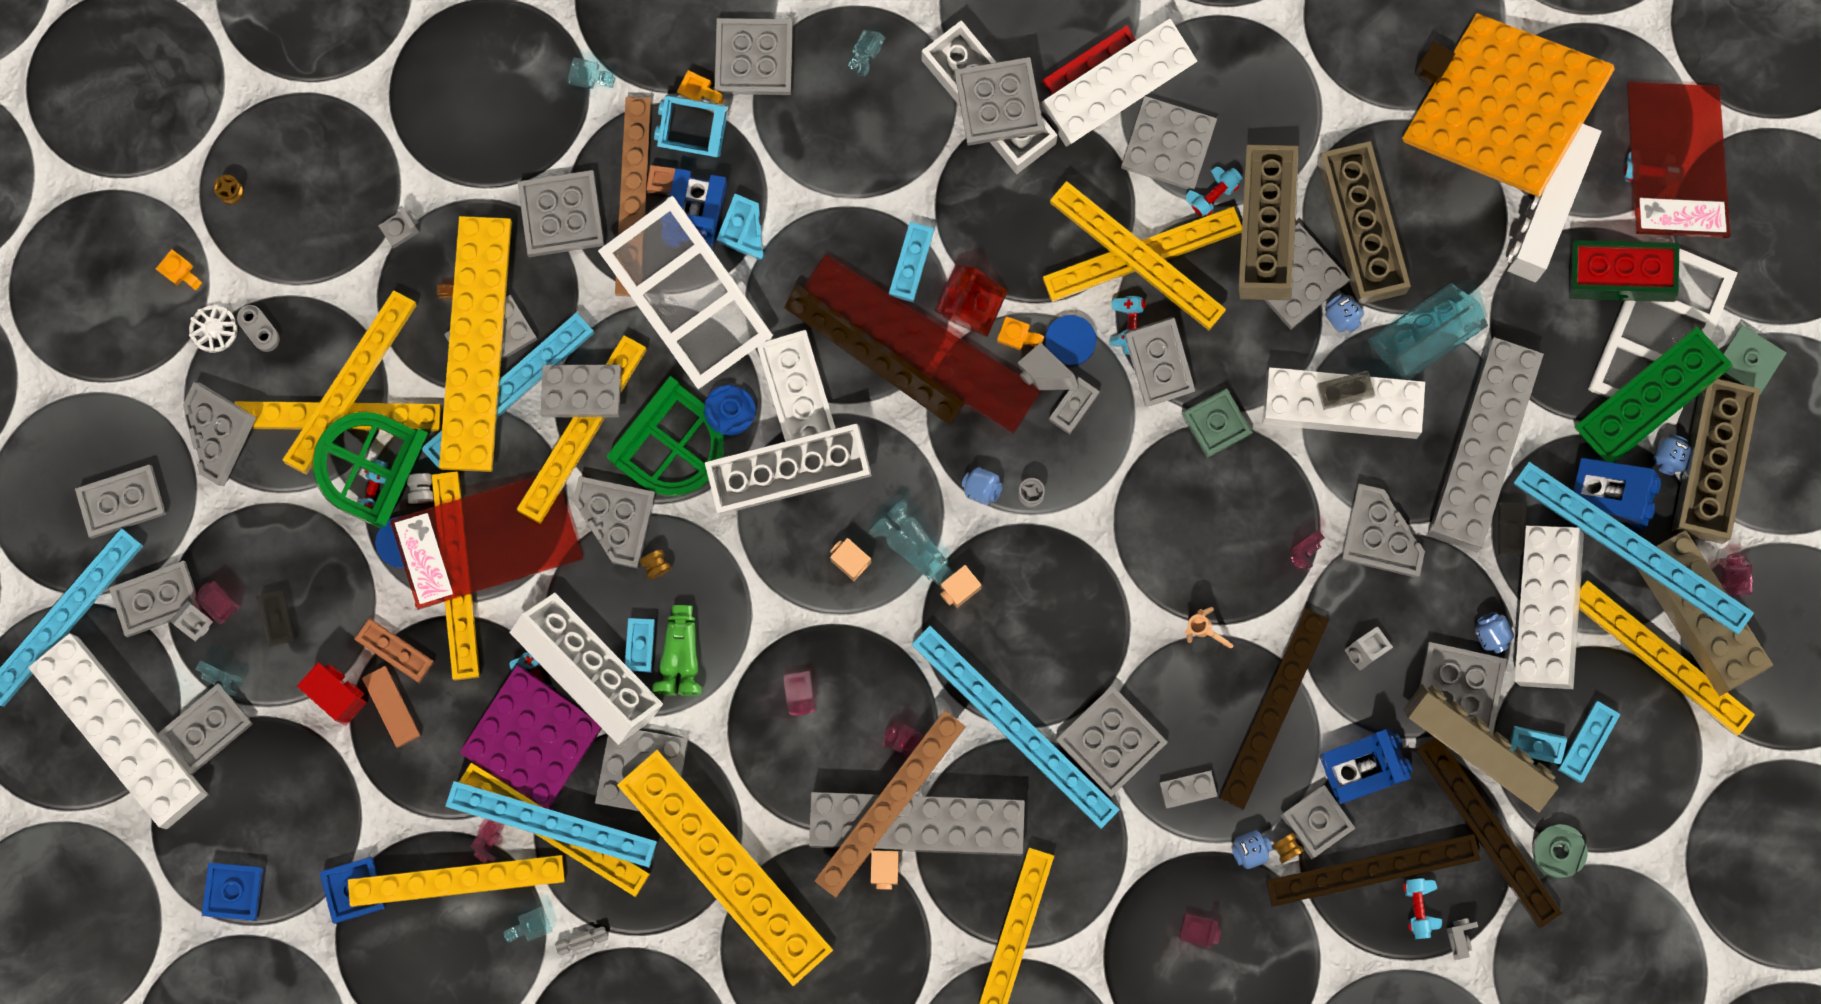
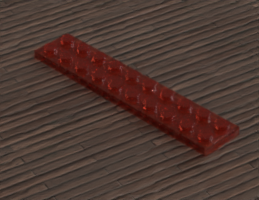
M825 255L803 288L962 400L966 405L1012 434L1016 432L1042 392L1033 384L1027 385L1016 373Z

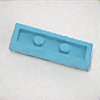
M913 222L909 223L889 296L914 303L933 238L934 228Z
M1596 701L1557 770L1577 782L1583 783L1620 714Z

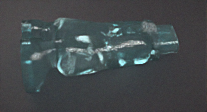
M902 499L887 513V516L896 522L901 530L898 531L894 528L886 516H883L868 533L874 538L885 536L887 545L893 551L906 559L925 577L927 576L928 580L932 578L940 586L954 571L947 565L948 560L945 559L931 541L920 523L915 518L907 516L908 503Z

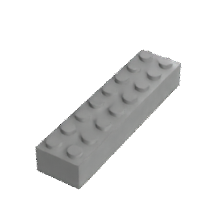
M1495 337L1488 344L1427 534L1428 537L1476 553L1483 548L1544 355L1543 353Z
M811 792L810 848L839 849L879 795ZM913 796L873 850L1022 856L1025 800Z

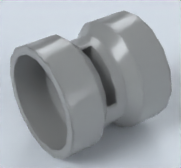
M420 473L409 475L406 480L407 486L410 488V493L407 495L408 503L426 504L433 502L434 493L431 491L432 474Z
M1028 478L1020 484L1018 492L1021 504L1028 508L1039 506L1044 498L1045 487L1039 479Z

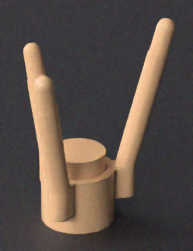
M1213 607L1204 610L1200 609L1198 614L1189 619L1188 629L1185 630L1188 643L1192 642L1193 634L1198 637L1209 635L1228 648H1233L1232 643L1212 630L1211 621L1205 617L1214 611Z

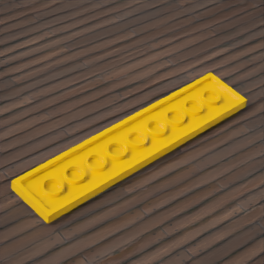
M459 216L439 468L441 470L493 471L512 225L511 219Z
M658 750L617 784L792 986L798 983L833 951Z

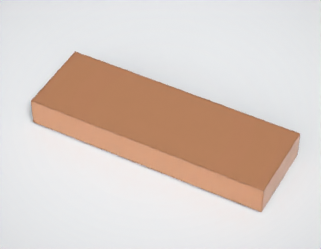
M370 618L354 639L418 683L422 681L434 664L433 660Z
M384 666L363 677L362 680L396 748L421 737L388 668Z

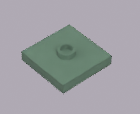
M1742 325L1723 353L1733 365L1723 375L1737 384L1759 388L1760 395L1785 357L1786 352Z
M1227 388L1181 414L1206 458L1217 454L1253 433Z

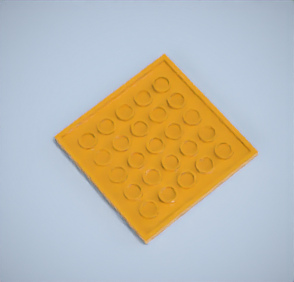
M1476 13L1454 50L1456 54L1439 83L1435 82L1402 139L1406 144L1540 197L1615 70L1614 65Z

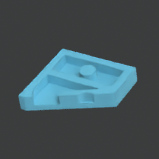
M734 194L716 242L762 260L759 203Z

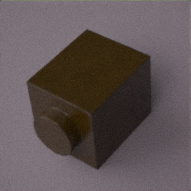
M1433 41L1419 64L1415 75L1418 76L1421 82L1427 85H1434L1435 82L1439 83L1456 53Z

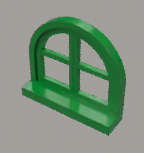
M670 376L615 444L606 458L612 465L648 491H653L661 496H683L699 490L709 482L705 463L684 448L686 443L704 422L711 438L708 462L723 458L724 436L713 430L706 422L704 403L681 387L679 382ZM677 401L699 417L680 443H677L657 428ZM650 435L672 450V453L653 477L646 474L630 461ZM677 455L699 471L693 477L681 482L670 483L658 480Z
M358 412L343 416L333 422L322 433L314 448L312 471L316 485L325 499L334 507L382 529L390 518L428 432L419 428L414 430L391 418L372 412ZM358 426L371 427L359 455L332 443L338 435L350 428ZM377 428L404 440L390 470L364 458ZM328 453L354 464L341 493L334 487L328 476L326 467ZM359 467L386 479L372 509L346 497Z

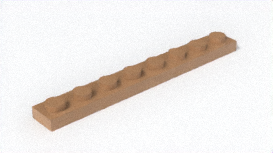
M626 97L618 235L646 216L651 98ZM645 230L617 250V258L637 285L642 283ZM616 276L615 295L631 297Z
M944 710L815 879L818 885L837 898L966 728L964 724Z

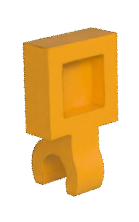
M689 70L677 90L678 96L687 99L706 100L709 103L720 105L725 100L722 98L723 95L710 89L712 85L710 80Z
M172 249L156 267L159 273L176 286L183 280L194 290H197L202 284L196 276L190 273L194 266Z
M1006 316L997 342L1022 350L1024 344L1033 348L1040 343L1043 344L1044 336L1030 333L1029 324Z

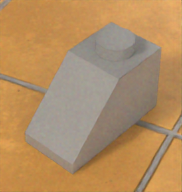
M1042 343L1038 344L1018 362L1021 370L1019 375L1022 380L1029 386L1033 384L1038 390H1073L1079 386L1074 374Z

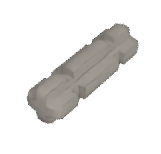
M604 927L593 929V932L587 931L569 937V940L557 941L555 946L559 955H565L570 953V950L577 951L594 945V942H604L608 939V935Z

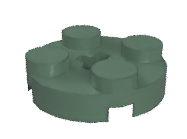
M1558 824L1546 827L1534 840L1532 847L1533 861L1544 874L1550 877H1569L1584 867L1588 856L1587 845H1585L1579 831L1571 826ZM1562 844L1564 845L1563 850L1567 854L1557 858L1553 848Z

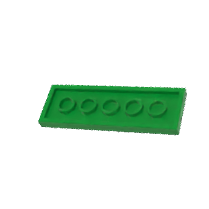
M1696 327L1574 426V428L1604 462L1614 463L1732 368L1733 365L1713 342Z

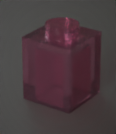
M215 581L211 584L206 583L198 591L199 595L195 598L214 621L221 625L241 607Z

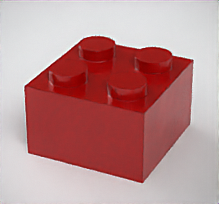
M318 662L300 681L297 687L335 721L347 726L367 704L362 698L365 693L348 680L345 683L343 679L346 676L329 663L324 666Z

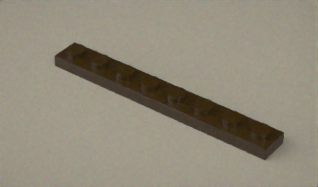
M799 285L793 290L784 307L786 310L948 425H951L956 420L965 404L962 400Z
M1308 609L1304 610L1219 800L1241 810L1245 809L1330 619Z
M1434 737L1415 750L1537 927L1542 928L1561 915L1562 912L1446 745Z
M1472 834L1266 880L1271 905L1274 907L1480 861L1481 859L1475 836Z

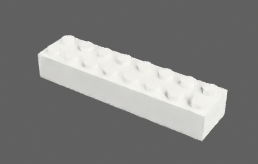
M69 633L28 667L158 827L168 829L208 795L193 775L187 773L160 740L155 729L79 637Z

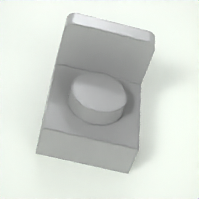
M403 206L398 208L400 211L398 214L378 225L393 249L419 233L415 227L419 223L411 210L406 212Z
M189 601L170 620L172 624L195 642L199 637L208 632L210 625L213 623L203 611H200Z
M1377 626L1347 647L1345 652L1349 656L1350 661L1361 671L1391 650L1393 646Z
M1468 918L1454 921V927L1446 929L1454 960L1470 957L1469 951H1472V946L1468 935H1464V930L1476 928L1478 924L1477 922L1469 923Z

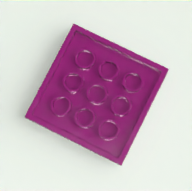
M516 665L459 753L541 807L549 809L602 728L584 709L522 666Z

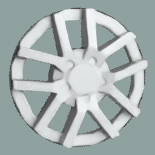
M215 304L198 309V312L190 319L189 336L193 343L199 349L209 353L221 352L230 347L238 333V324L235 316L228 309ZM212 310L210 317H208L205 312ZM217 311H223L219 319H216ZM227 314L232 320L231 322H224ZM201 315L206 318L204 324L197 320ZM195 323L201 327L194 331ZM233 326V332L224 331V327ZM204 333L205 335L197 341L195 337ZM222 336H231L224 344ZM218 339L221 346L215 348L214 340ZM209 340L210 348L204 347L202 344Z

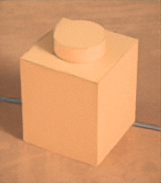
M848 538L844 542L840 540L830 551L833 554L830 557L831 562L854 582L872 563L871 558Z
M964 565L941 584L942 592L940 595L949 606L954 604L958 608L981 590L982 585L967 566Z
M872 851L871 884H876V889L892 890V885H898V851Z

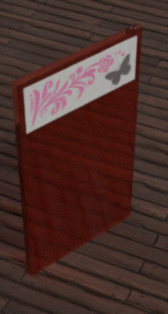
M1628 82L1636 234L1730 238L1720 86Z
M537 476L390 520V527H392L417 610L583 560V553L580 550L562 491H560L541 524L517 510Z

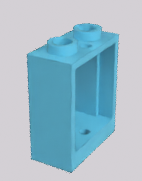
M670 95L665 96V100L660 101L658 115H662L661 125L656 126L654 140L658 141L657 147L720 157L728 106ZM674 103L714 111L708 148L668 140Z

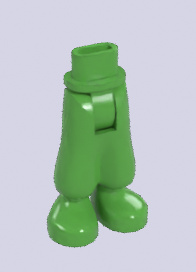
M672 605V614L668 617L669 622L667 623L664 648L660 661V673L663 676V680L652 685V693L676 696L678 673L681 675V682L678 687L679 695L698 696L702 694V687L694 681V677L698 673V660L696 653V618L692 617L693 606Z

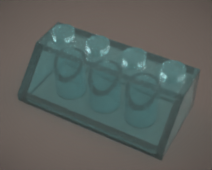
M1450 283L1368 340L1391 373L1400 380H1409L1428 366L1436 363L1437 360L1452 350H1455L1471 337L1477 335L1488 324L1480 303Z

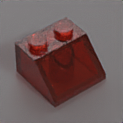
M955 265L934 311L952 323L988 337L1008 291L977 268Z

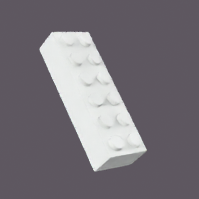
M1168 19L1039 103V105L1067 147L1196 63L1197 60L1172 20Z
M962 20L922 50V62L959 106L960 101L954 70L997 63ZM1043 117L1044 133L990 142L1016 174L1056 145L1057 134Z
M1582 124L1541 196H1535L1533 201L1529 203L1525 213L1526 219L1523 225L1521 224L1515 238L1518 240L1514 248H1511L1506 262L1510 263L1508 272L1536 283L1546 271L1601 134L1600 130Z
M1269 367L1265 379L1262 425L1417 439L1422 433L1425 382Z
M858 424L705 462L716 510L720 515L872 476Z
M1526 526L1515 682L1519 686L1573 689L1584 533L1580 528Z
M553 593L523 613L510 631V634L618 745L648 724L663 705L556 593Z

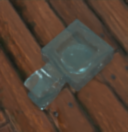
M863 30L852 51L855 56L850 60L848 68L856 70L860 66L857 75L865 77L870 68L869 59H874L879 53L885 37L879 32Z
M574 57L567 81L571 85L589 89L594 88L595 82L602 86L613 88L615 77H613L611 72L600 71L598 62Z
M199 661L195 670L202 673L201 679L214 685L217 680L223 684L224 691L232 696H236L237 692L231 690V683L237 681L243 684L244 682L241 677L230 675L203 661Z
M541 906L518 916L520 925L510 928L503 933L507 942H512L524 935L527 941L530 942L553 932L544 907Z

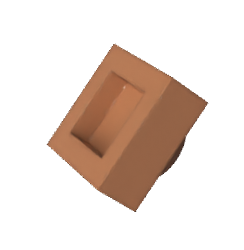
M650 165L647 193L670 195L675 168Z

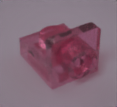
M1317 530L1290 551L1293 555L1291 559L1298 569L1303 568L1307 572L1313 567L1305 553L1307 552L1311 556L1322 548L1320 542L1325 537L1320 530Z
M1730 554L1727 558H1720L1719 565L1723 568V588L1729 596L1752 594V563L1740 554Z
M810 672L783 675L789 714L806 715L810 712H815Z
M894 722L885 732L883 746L909 757L925 735L904 724Z
M488 820L470 846L476 850L473 855L484 863H487L489 860L495 863L498 859L486 850L488 846L492 847L500 837L498 831L501 827Z
M1185 914L1179 940L1210 949L1213 944H1218L1221 929L1217 928V921Z

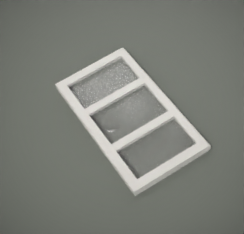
M673 196L668 197L664 203L598 250L698 389L763 342L770 340L773 336Z
M1653 237L1649 239V242L1665 243ZM1680 249L1679 293L1676 301H1624L1588 390L1609 399L1696 327L1711 340L1737 272ZM1683 407L1667 419L1665 423L1675 426Z

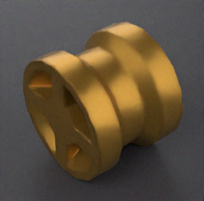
M231 175L218 177L213 187L215 194L225 204H236L243 197V187Z
M661 549L639 560L641 566L647 570L646 576L648 580L656 579L672 569L670 564L665 562V554Z
M1294 832L1272 844V849L1279 854L1281 864L1304 852L1303 847L1296 843Z

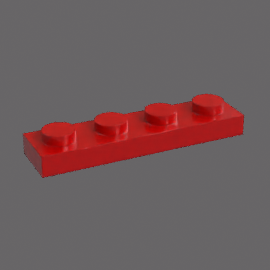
M1126 25L1042 79V82L1050 95H1053L1136 41Z

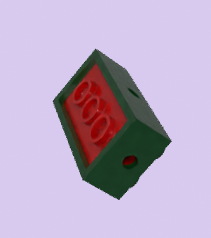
M1573 240L1570 266V299L1675 302L1679 293L1680 243Z

